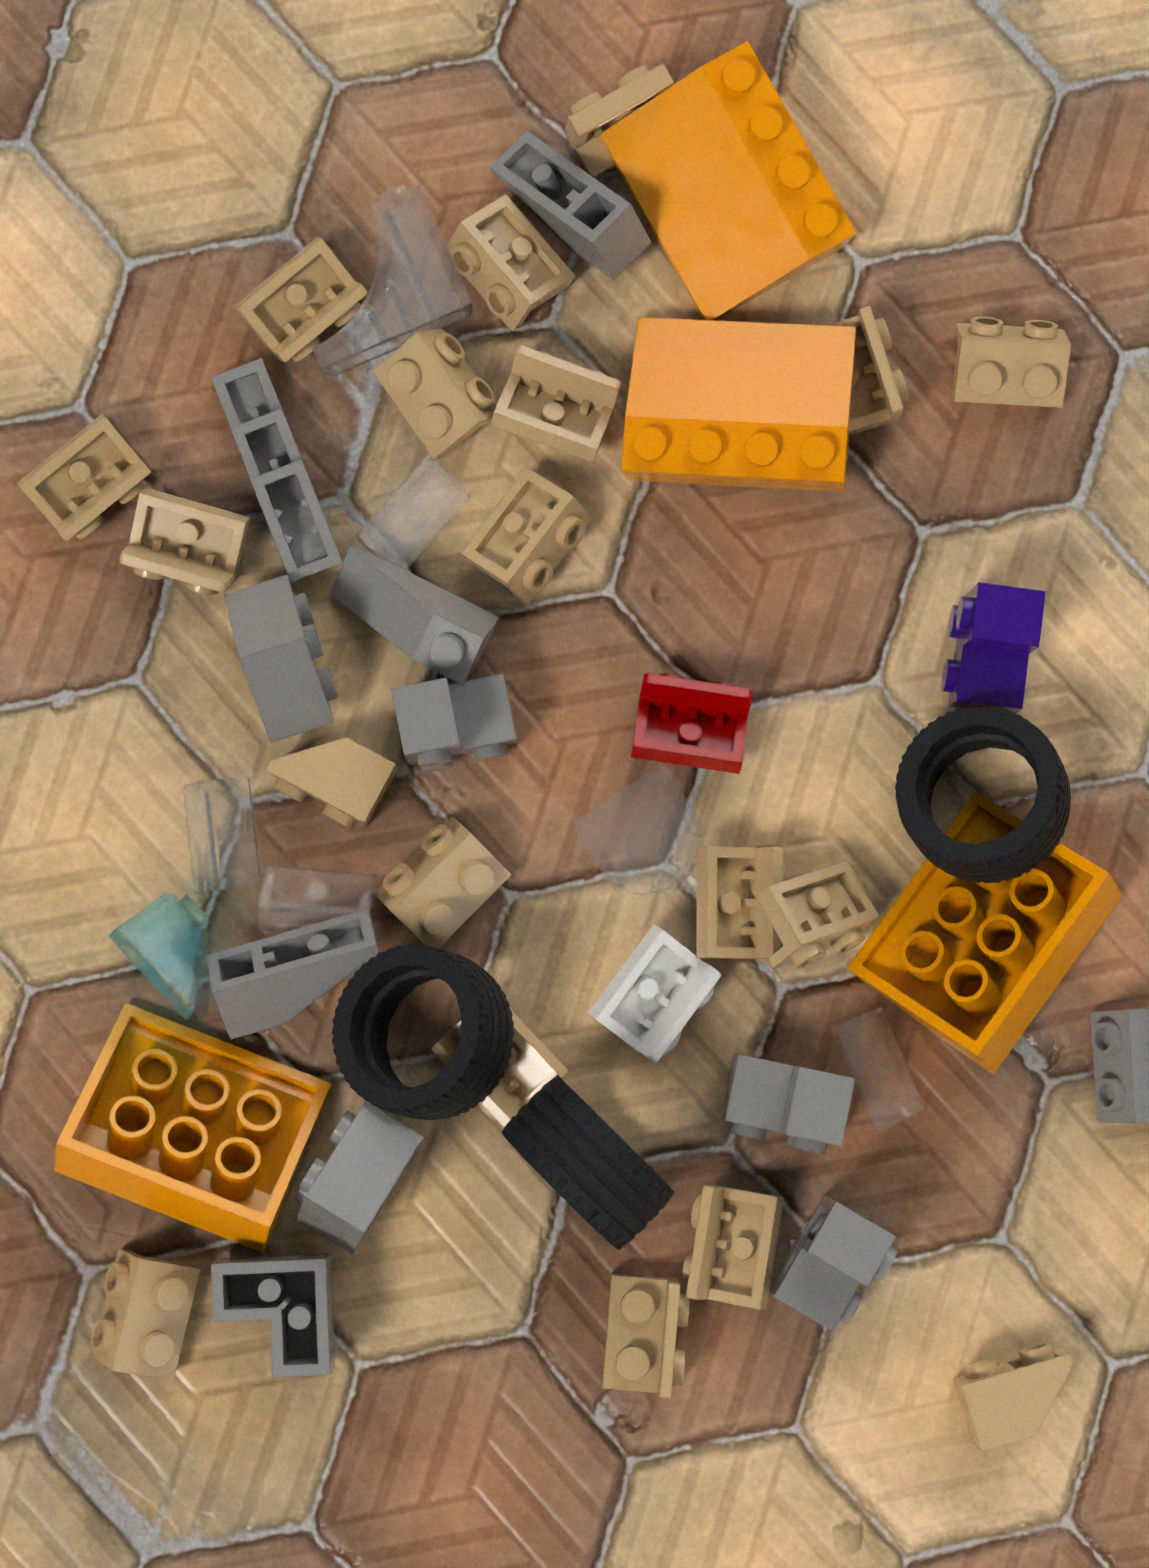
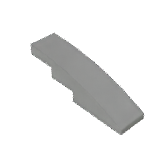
M257 359L211 377L290 581L294 582L343 563L263 359Z

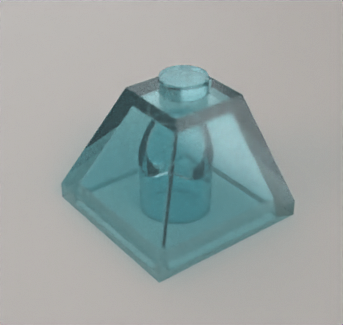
M166 892L117 927L108 936L185 1020H201L208 1013L210 977L206 955L211 954L212 935L202 925L209 917L188 894H185L179 900L175 894Z

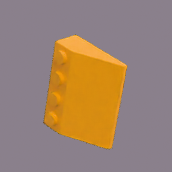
M748 41L699 67L599 135L703 320H716L845 248L856 235L853 225Z
M638 317L625 413L622 473L628 481L846 492L856 327Z
M975 791L945 835L955 841L979 844L1002 838L1021 825L1023 820ZM1061 843L1054 847V851L1049 854L1044 862H1040L1038 867L1033 868L1028 873L1021 874L1020 877H1015L1008 881L1002 880L999 883L966 881L944 872L926 859L848 965L847 969L950 1046L994 1075L1123 895L1110 873Z
M125 1003L56 1143L54 1171L264 1253L332 1083Z

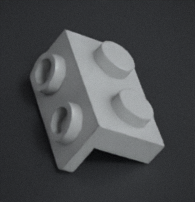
M1149 1009L1092 1012L1090 1014L1097 1120L1100 1123L1149 1122Z

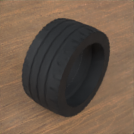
M969 706L965 709L960 708L954 712L945 713L946 715L936 718L937 720L927 724L928 726L925 729L920 730V733L912 739L913 742L911 745H908L906 752L902 756L895 785L896 801L902 824L920 852L932 864L950 875L976 883H999L1002 880L1008 881L1012 878L1020 877L1021 874L1028 873L1033 868L1038 867L1040 862H1044L1049 854L1054 851V847L1059 844L1061 837L1065 833L1071 805L1070 784L1065 767L1048 737L1019 714L992 706ZM986 748L1011 750L1023 756L1035 772L1038 789L1035 804L1021 825L1000 839L979 844L955 841L942 833L933 820L930 805L934 786L949 765L966 753Z
M425 945L397 946L387 949L386 952L378 953L376 957L370 958L349 979L347 986L342 991L341 997L338 999V1006L335 1008L332 1044L334 1045L333 1052L336 1055V1063L340 1067L341 1074L344 1075V1079L350 1084V1087L364 1100L384 1111L420 1120L447 1119L459 1116L460 1113H466L471 1108H475L478 1106V1103L483 1102L486 1099L485 1097L490 1095L493 1089L498 1086L499 1080L505 1074V1069L508 1068V1061L512 1055L511 1050L514 1045L513 1014L509 1008L510 1004L506 1000V995L501 990V986L475 962L438 947ZM433 979H441L456 994L462 1017L459 1043L448 1065L431 1081L416 1087H407L401 1083L391 1068L387 1051L389 1023L400 1001L416 986Z
M557 1075L542 1086V1089L539 1092L537 1091L529 1099L530 1101L518 1110V1114L511 1118L501 1133L537 1173L611 1245L620 1250L635 1238L634 1236L640 1233L647 1226V1223L659 1214L662 1208L664 1209L675 1192Z

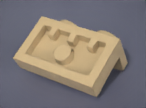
M506 194L461 221L445 247V253L450 258L456 271L466 277L486 301L490 311L499 317L512 331L523 324L530 311L566 289L575 277V274Z
M526 467L463 549L461 555L470 564L506 586L517 599L525 604H529L535 595L549 584L553 571L568 551L580 543L587 526L591 522V517L573 495Z
M847 860L770 885L757 896L758 901L783 944L778 951L768 958L773 969L790 963H794L797 969L806 967L822 958L826 954V950L832 948L836 955L847 952L865 940L862 931L879 918L877 911Z
M611 1273L602 1389L658 1393L661 1398H671L672 1384H683L685 1350H675L677 1327L687 1328L690 1299L686 1298V1293H680V1282L678 1279Z

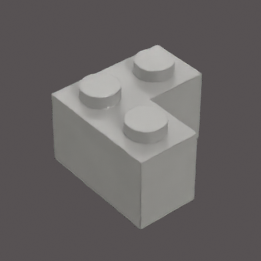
M284 575L224 594L238 657L270 742L272 743L334 723L329 701L338 698V694L329 667L318 669L314 659L324 655L305 592L295 595L288 575Z
M503 674L468 680L463 685L460 683L448 684L447 678L391 689L404 756L409 766L418 764L421 772H432L454 766L452 757L474 753L475 761H486L508 755L506 746L517 744Z
M734 1054L721 1119L734 1123L733 1134L765 1140L767 1130L781 1132L788 1135L787 1145L793 1148L826 1154L827 1144L842 1146L855 1078Z
M367 1101L364 1102L357 1115L347 1110L329 1140L337 1144L326 1163L316 1158L299 1185L300 1189L294 1199L302 1205L296 1220L353 1255L418 1149L424 1136Z
M824 1194L769 1292L773 1297L834 1331L839 1321L847 1324L858 1308L862 1298V1294L856 1291L859 1284L862 1283L868 1287L873 1277L882 1280L890 1269L897 1254V1250L891 1247L896 1236Z
M331 1253L219 1258L211 1264L213 1322L270 1320L272 1378L331 1374L335 1367Z

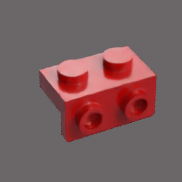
M645 673L639 695L631 757L740 774L753 691L748 688L737 687L729 682L709 683L683 679L672 673H662L659 675Z

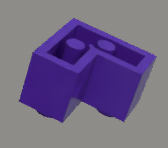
M978 582L965 596H961L959 605L952 606L948 625V637L956 638L954 659H946L941 685L943 692H950L948 707L965 709L969 706H992L1003 708L1005 711L1010 710L1013 713L1023 709L1029 654L1036 650L1040 644L1046 591Z

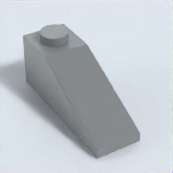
M527 130L489 167L497 179L579 256L612 280H615L652 243L635 210L628 201Z
M354 544L349 547L330 592L332 596L412 660L462 685L479 664L500 618Z
M367 908L206 955L212 994L230 1040L285 1024L370 958L378 954L379 950L371 915Z

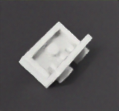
M653 924L587 1014L647 1059L657 1063L663 1054L670 1052L676 1046L681 1037V1030L694 1012L702 1008L710 1000L714 993V985L720 979L721 973L700 958H696L695 954L663 929Z

